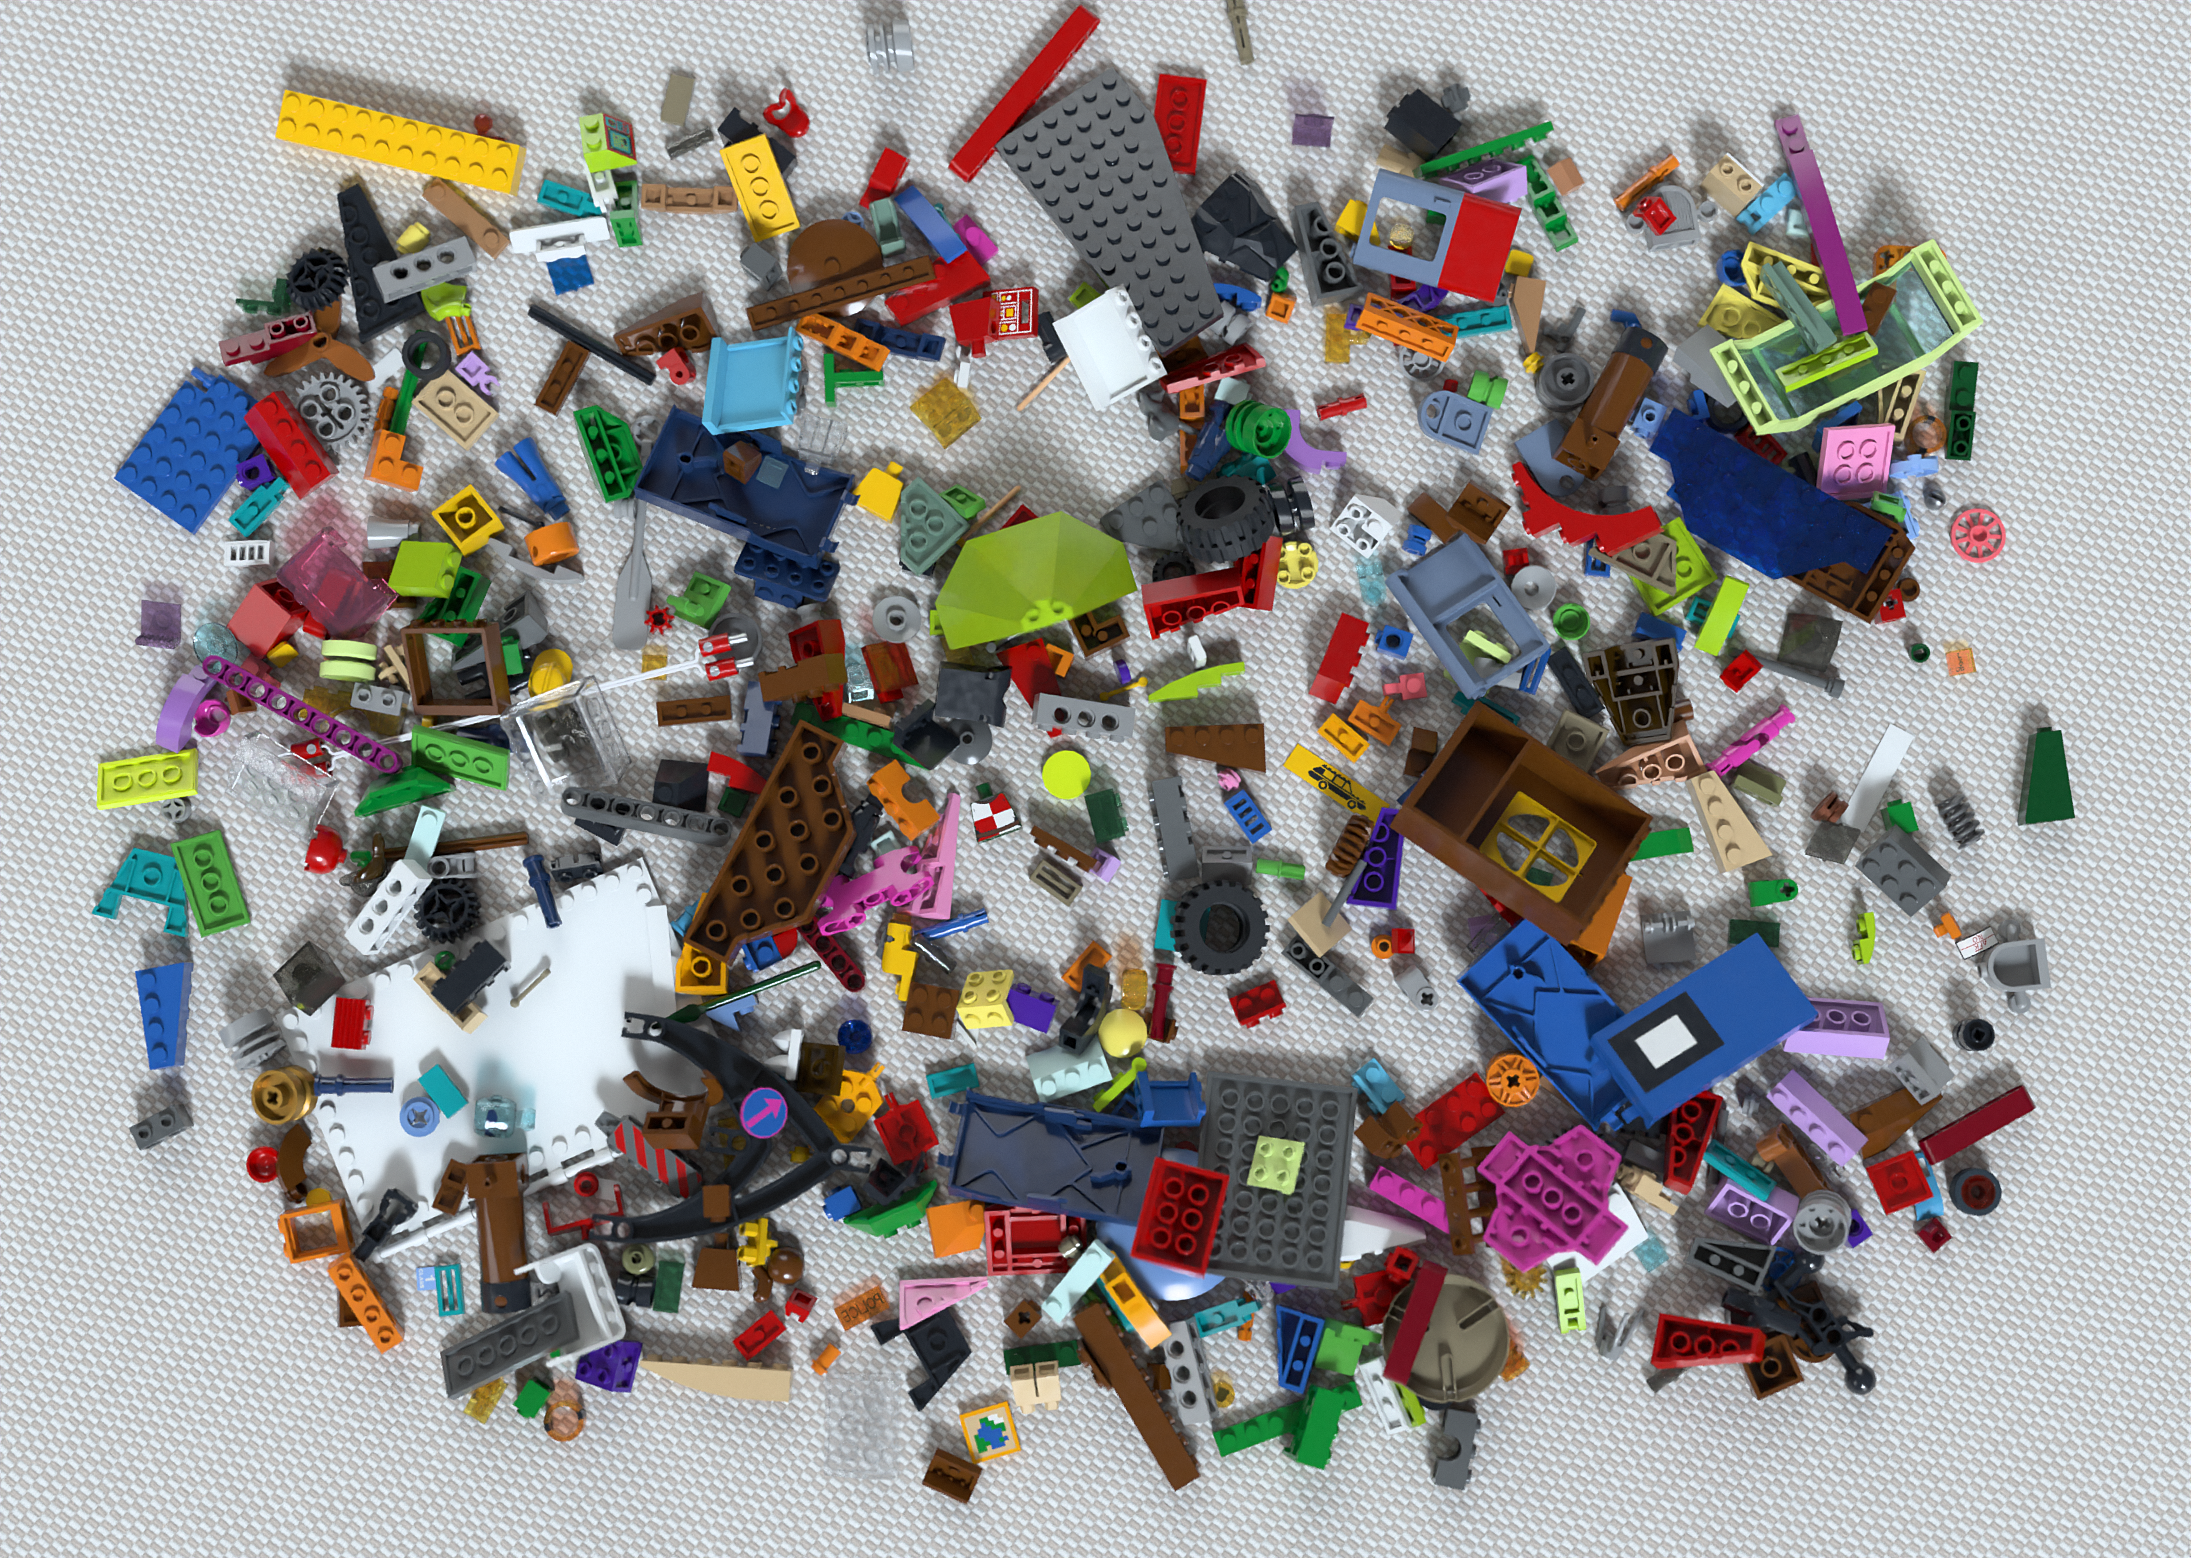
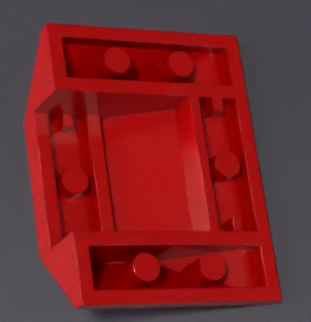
M994 1203L984 1209L988 1276L1068 1273L1071 1268L1067 1260L1071 1257L1065 1258L1058 1249V1245L1061 1244L1060 1241L1068 1235L1072 1236L1075 1234L1083 1244L1080 1251L1087 1247L1085 1218Z

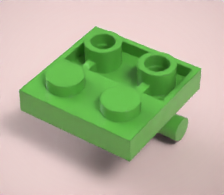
M695 571L683 596L677 597L670 594L667 597V603L675 606L676 610L673 615L709 631L716 621L732 587Z

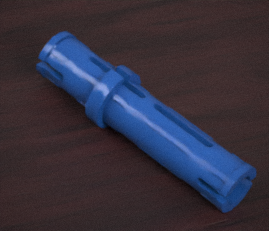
M985 908L965 915L960 913L956 918L915 930L914 935L916 936L918 946H921L922 944L961 931L964 933L969 932L968 929L989 923V919L987 918Z

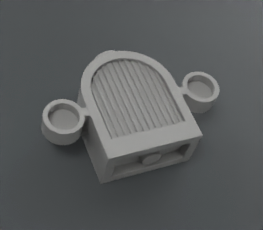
M1664 182L1656 185L1657 190L1651 196L1661 197L1677 218L1661 236H1656L1641 217H1635L1633 214H1630L1625 221V228L1631 234H1638L1643 229L1645 230L1648 252L1696 245L1701 239L1698 220L1711 222L1718 214V207L1712 201H1704L1696 210L1692 196L1685 189L1671 185L1670 182Z
M2009 919L2002 921L1998 926L1999 935L2006 939L2007 942L1996 944L1984 953L1981 963L1977 964V972L1979 977H1983L1991 988L2000 992H2014V995L2008 1000V1007L2013 1013L2022 1014L2026 1013L2031 1006V1001L2026 996L2025 991L2051 988L2045 939L2018 941L2021 931L2020 925L2017 921Z

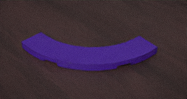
M1423 284L1416 292H1412L1408 296L1397 300L1396 303L1428 314L1438 306L1449 291ZM1350 303L1344 329L1364 331L1355 327L1364 305ZM1370 305L1382 309L1379 305ZM1395 312L1396 316L1405 318L1402 314Z

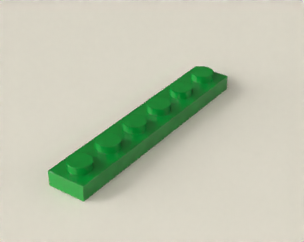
M1548 121L1419 165L1412 171L1415 178L1420 179L1424 177V180L1427 181L1439 176L1438 172L1446 170V173H1451L1460 169V164L1467 162L1468 166L1481 162V157L1489 155L1490 158H1494L1504 154V149L1511 147L1512 151L1525 147V142L1533 140L1535 144L1548 139L1547 134L1552 132L1554 128L1552 122Z
M806 703L796 704L790 725L797 727L801 719L845 741L846 744L930 771L893 745L895 733L845 716L822 722L815 706Z
M1354 1380L1331 1388V1390L1346 1395L1347 1405L1345 1412L1363 1406ZM1304 1398L1212 1432L1221 1458L1287 1434L1291 1431L1293 1425L1298 1427L1302 1416L1299 1410Z

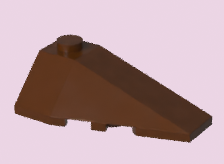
M704 291L681 298L613 335L614 341L625 357L648 356L656 352H669L676 347H682L684 351H692V353H702L711 349L712 338L721 337L714 310Z
M1904 1086L1843 1113L1842 1115L1868 1139L1858 1151L1861 1159L1865 1160L1886 1151L1933 1108L1943 1096L1940 1093L1937 1097L1921 1105Z

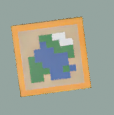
M1008 1400L959 1414L973 1464L1021 1451Z

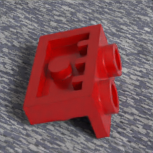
M1275 980L1228 999L1239 1025H1246L1247 1029L1260 1024L1259 1019L1268 1015L1272 1019L1284 1014L1282 1009L1287 1007Z

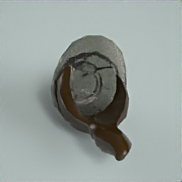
M381 831L375 832L372 837V860L361 871L351 872L339 880L342 886H350L354 893L362 897H372L377 891L378 884L385 880L389 873L387 860L384 856L385 840Z

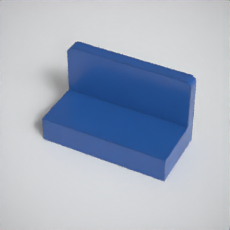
M1641 612L1631 636L1640 640L1675 637L1677 652L1679 653L1682 651V642L1687 631Z

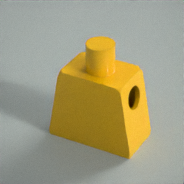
M890 461L885 472L875 467L872 468L852 493L853 495H860L856 505L892 524L901 502V492L905 489L904 483L897 480L903 467Z

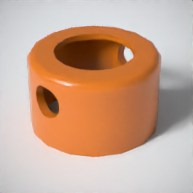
M570 522L551 524L539 528L524 537L534 566L541 567L556 564L575 556L580 551Z

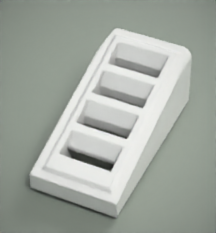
M273 541L225 542V567H274L275 543ZM232 548H236V560H231ZM241 548H245V560H241ZM251 548H254V560H250ZM259 548H263V559H259Z

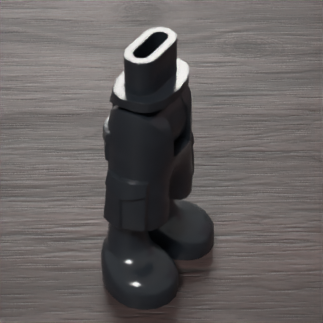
M871 792L865 801L861 800V805L859 804L851 813L857 836L838 870L839 873L851 880L856 879L858 876L855 860L858 854H865L873 840L872 836L879 824L880 816L883 815V804Z

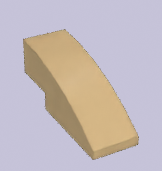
M429 961L413 980L463 1031L472 1034L488 1016L473 1001L458 1015L453 1017L430 994L433 990L432 985L441 977L445 979L447 975L432 961Z

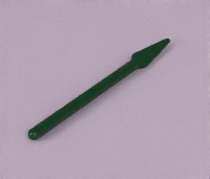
M818 960L812 961L699 1005L689 1004L666 1018L680 1023L696 1021L701 1014L817 971L822 966L821 962ZM657 1022L651 1028L654 1030L662 1028V1026Z

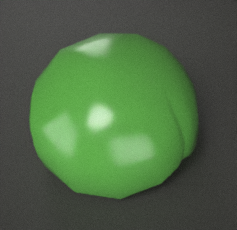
M1566 603L1556 610L1553 616V628L1565 640H1578L1585 636L1590 628L1591 620L1589 613L1579 604Z

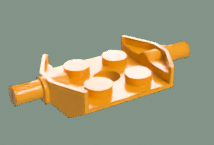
M879 1061L867 1073L845 1069L842 1075L840 1096L824 1095L813 1108L841 1143L849 1144L884 1102L882 1092L876 1081L878 1080L877 1077L886 1067L881 1065L882 1063ZM844 1099H851L854 1102L855 1108L853 1112H845L843 1110L842 1102Z

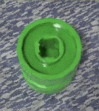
M1476 369L1466 398L1478 403L1485 401L1486 406L1499 410L1509 379L1496 375L1490 378L1489 373Z

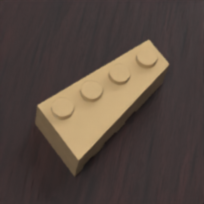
M1714 770L1685 781L1720 874L1773 855Z

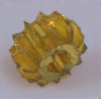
M1132 968L1125 969L1122 973L1120 1001L1123 1009L1137 1011L1145 1008L1148 993V977L1145 970Z
M1512 1263L1508 1264L1513 1271L1512 1273L1504 1272V1276L1512 1278L1505 1282L1507 1287L1514 1286L1511 1294L1516 1295L1520 1291V1298L1525 1299L1527 1291L1531 1298L1536 1297L1534 1289L1541 1293L1544 1291L1539 1286V1283L1546 1284L1548 1280L1540 1276L1547 1271L1545 1268L1538 1269L1540 1264L1526 1271V1273L1531 1274V1278H1528L1530 1280L1529 1283L1520 1280V1277H1524L1521 1275L1523 1272Z

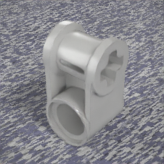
M476 853L433 857L427 864V871L430 876L439 880H449L450 878H455L456 880L477 878V874L474 873ZM442 861L446 865V870L443 874L437 875L435 866L438 862Z
M1412 964L1394 979L1402 992L1410 998L1419 1010L1424 1012L1430 1011L1438 1004L1439 999L1436 991L1415 964ZM1421 994L1425 996L1431 995V1006L1429 1004L1423 1005L1420 1002L1423 999Z

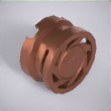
M1832 791L1817 805L1810 818L1814 821L1818 820L1821 823L1820 826L1827 830L1842 816L1849 804L1844 800H1839L1838 795Z

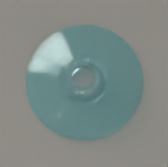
M211 622L200 626L195 632L193 648L202 664L206 657L210 655H217L235 663L238 656V645L234 635L227 627ZM221 662L215 663L213 670L220 671Z

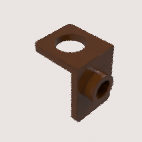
M1150 1012L1146 1013L1144 1019L1147 1026V1038L1149 1035L1148 1024L1152 1016ZM1166 1018L1164 1040L1157 1038L1149 1039L1169 1044L1170 1040L1174 1041L1179 1026H1175L1177 1020Z

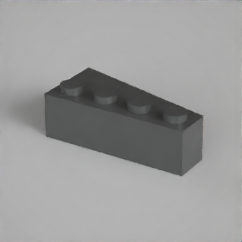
M1319 202L1295 206L1289 216L1312 307L1359 298L1364 288L1361 282H1358L1351 263H1348L1340 242H1337L1332 232L1333 229Z
M1181 776L1152 781V790L1147 791L1150 805L1155 804L1156 814L1152 815L1154 828L1160 829L1161 838L1157 839L1159 853H1164L1166 860L1165 863H1161L1164 878L1169 877L1170 882L1200 876L1194 842L1191 838V825L1189 817H1187L1186 798L1181 787L1183 785Z

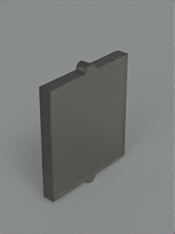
M1821 820L1805 850V855L1820 858L1824 862L1828 860L1844 865L1861 830L1845 826L1843 823L1837 824Z

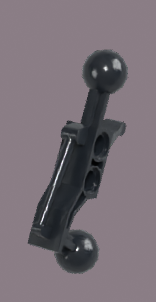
M1798 1245L1793 1253L1794 1263L1777 1280L1772 1278L1768 1280L1772 1289L1766 1294L1765 1299L1782 1308L1775 1301L1779 1297L1785 1306L1801 1314L1818 1339V1341L1814 1342L1799 1326L1796 1333L1809 1346L1810 1352L1815 1355L1834 1353L1845 1369L1844 1382L1847 1389L1856 1395L1868 1394L1876 1386L1877 1378L1875 1372L1869 1365L1858 1363L1846 1343L1858 1337L1871 1338L1874 1335V1331L1870 1327L1850 1321L1845 1315H1839L1835 1318L1823 1300L1815 1299L1805 1303L1796 1300L1788 1292L1804 1273H1816L1822 1269L1825 1263V1255H1817ZM1816 1308H1820L1822 1316L1818 1321H1814L1812 1318V1313ZM1847 1324L1852 1329H1843L1842 1327ZM1834 1329L1836 1338L1833 1342L1829 1343L1827 1333Z

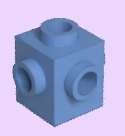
M1644 398L1639 408H1635L1629 419L1632 422L1629 430L1634 431V435L1642 439H1652L1656 433L1661 434L1666 423L1663 417L1668 407Z

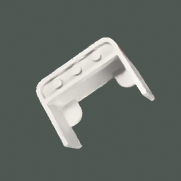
M586 1243L514 1270L515 1275L535 1268L539 1279L543 1283L552 1284L557 1282L560 1292L566 1290L572 1295L580 1339L564 1346L565 1355L546 1362L547 1367L574 1359L624 1337L626 1331L625 1323L601 1254L594 1244Z

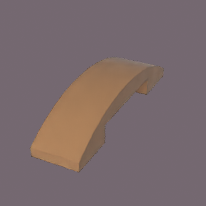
M642 184L641 209L675 214H726L738 212V197L733 186H714V189L673 188L667 187L666 184Z

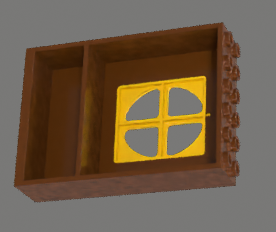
M1477 700L1402 804L1389 827L1567 947L1572 939L1577 942L1583 932L1589 927L1594 915L1606 901L1605 898L1617 884L1616 881L1628 867L1631 858L1635 856L1641 847V843L1651 832L1652 828L1649 827V824L1654 817ZM1522 814L1536 815L1547 819L1549 826L1541 838L1534 842L1509 826L1507 823L1508 819ZM1557 829H1562L1575 846L1578 864L1574 868L1546 850L1547 843ZM1499 833L1506 834L1529 850L1528 857L1516 872L1506 865L1499 853L1497 846V836ZM1541 858L1564 873L1568 880L1557 886H1540L1526 880V874L1534 862Z

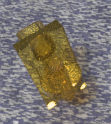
M498 1378L476 1389L463 1413L485 1425L509 1384Z

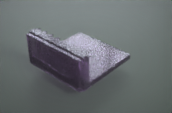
M1295 114L1292 145L1330 148L1334 117L1322 116L1320 114Z
M141 600V635L135 639L136 645L175 649L179 646L181 642V604Z

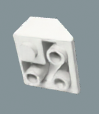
M1355 494L1330 530L1368 559L1390 533L1403 513L1385 499Z

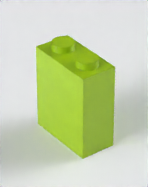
M402 541L387 586L402 596L449 598L463 553L449 543Z

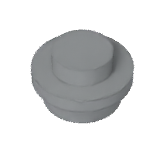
M1754 1093L1752 1095L1746 1094L1742 1114L1748 1115V1118H1752L1753 1114L1758 1115L1761 1100L1756 1099L1757 1094Z

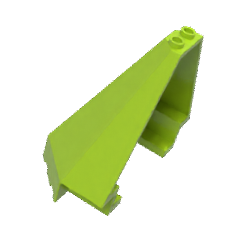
M1058 511L967 540L935 601V606L949 650L1023 634L1074 618L1138 591L1122 542L1063 511Z

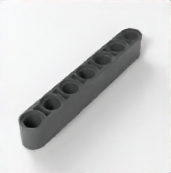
M580 787L566 788L563 791L560 803L561 811L569 817L714 847L725 846L729 842L733 830L731 822L723 817ZM575 799L578 801V804L572 805L566 800ZM599 804L603 809L596 810L591 805ZM624 809L628 814L620 815L616 810ZM648 814L652 817V819L645 820L641 817V815ZM672 819L677 824L669 825L665 820ZM690 825H699L701 830H693ZM714 830H723L726 835H718Z

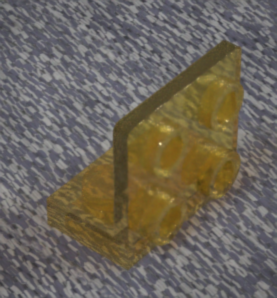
M946 377L909 407L918 419L932 432L944 449H947L982 419L972 402Z

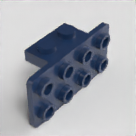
M746 542L734 566V573L756 580L755 597L796 610L803 606L804 597L821 602L827 601L841 567L837 563L822 559L818 569H814Z

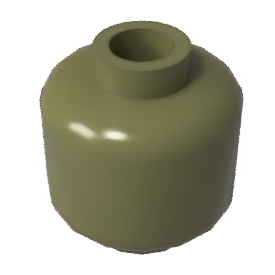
M631 1243L622 1253L623 1266L632 1274L639 1275L648 1272L653 1268L657 1259L656 1250L650 1243Z

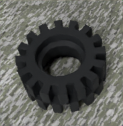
M1170 552L1168 555L1164 554L1160 559L1158 558L1153 566L1152 582L1166 580L1164 576L1165 571L1172 566L1179 567L1183 571L1184 577L1195 575V565L1187 555L1186 557L1183 556V553L1178 552V554H1174V552Z

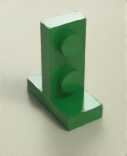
M637 180L614 182L619 200L615 201L617 209L610 211V221L619 248L643 246V236L639 227Z
M824 354L825 403L827 407H837V388L885 386L883 371L878 372L871 368L864 369V372H855L854 369H841L840 373H836L834 354Z

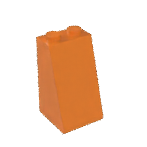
M1625 871L1618 878L1617 884L1611 893L1607 895L1606 901L1594 915L1593 921L1576 942L1572 939L1567 947L1560 943L1581 966L1592 970L1606 955L1633 879Z

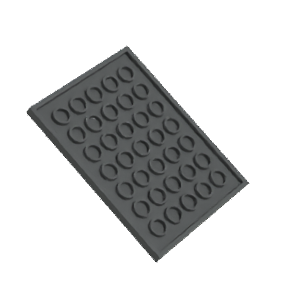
M1208 1071L1205 1094L1206 1115L1203 1116L1197 1168L1230 1176V1181L1206 1272L1207 1275L1338 1290L1358 1088ZM1259 1136L1305 1143L1296 1178L1295 1190L1293 1193L1291 1192V1195L1281 1193V1190L1247 1184Z

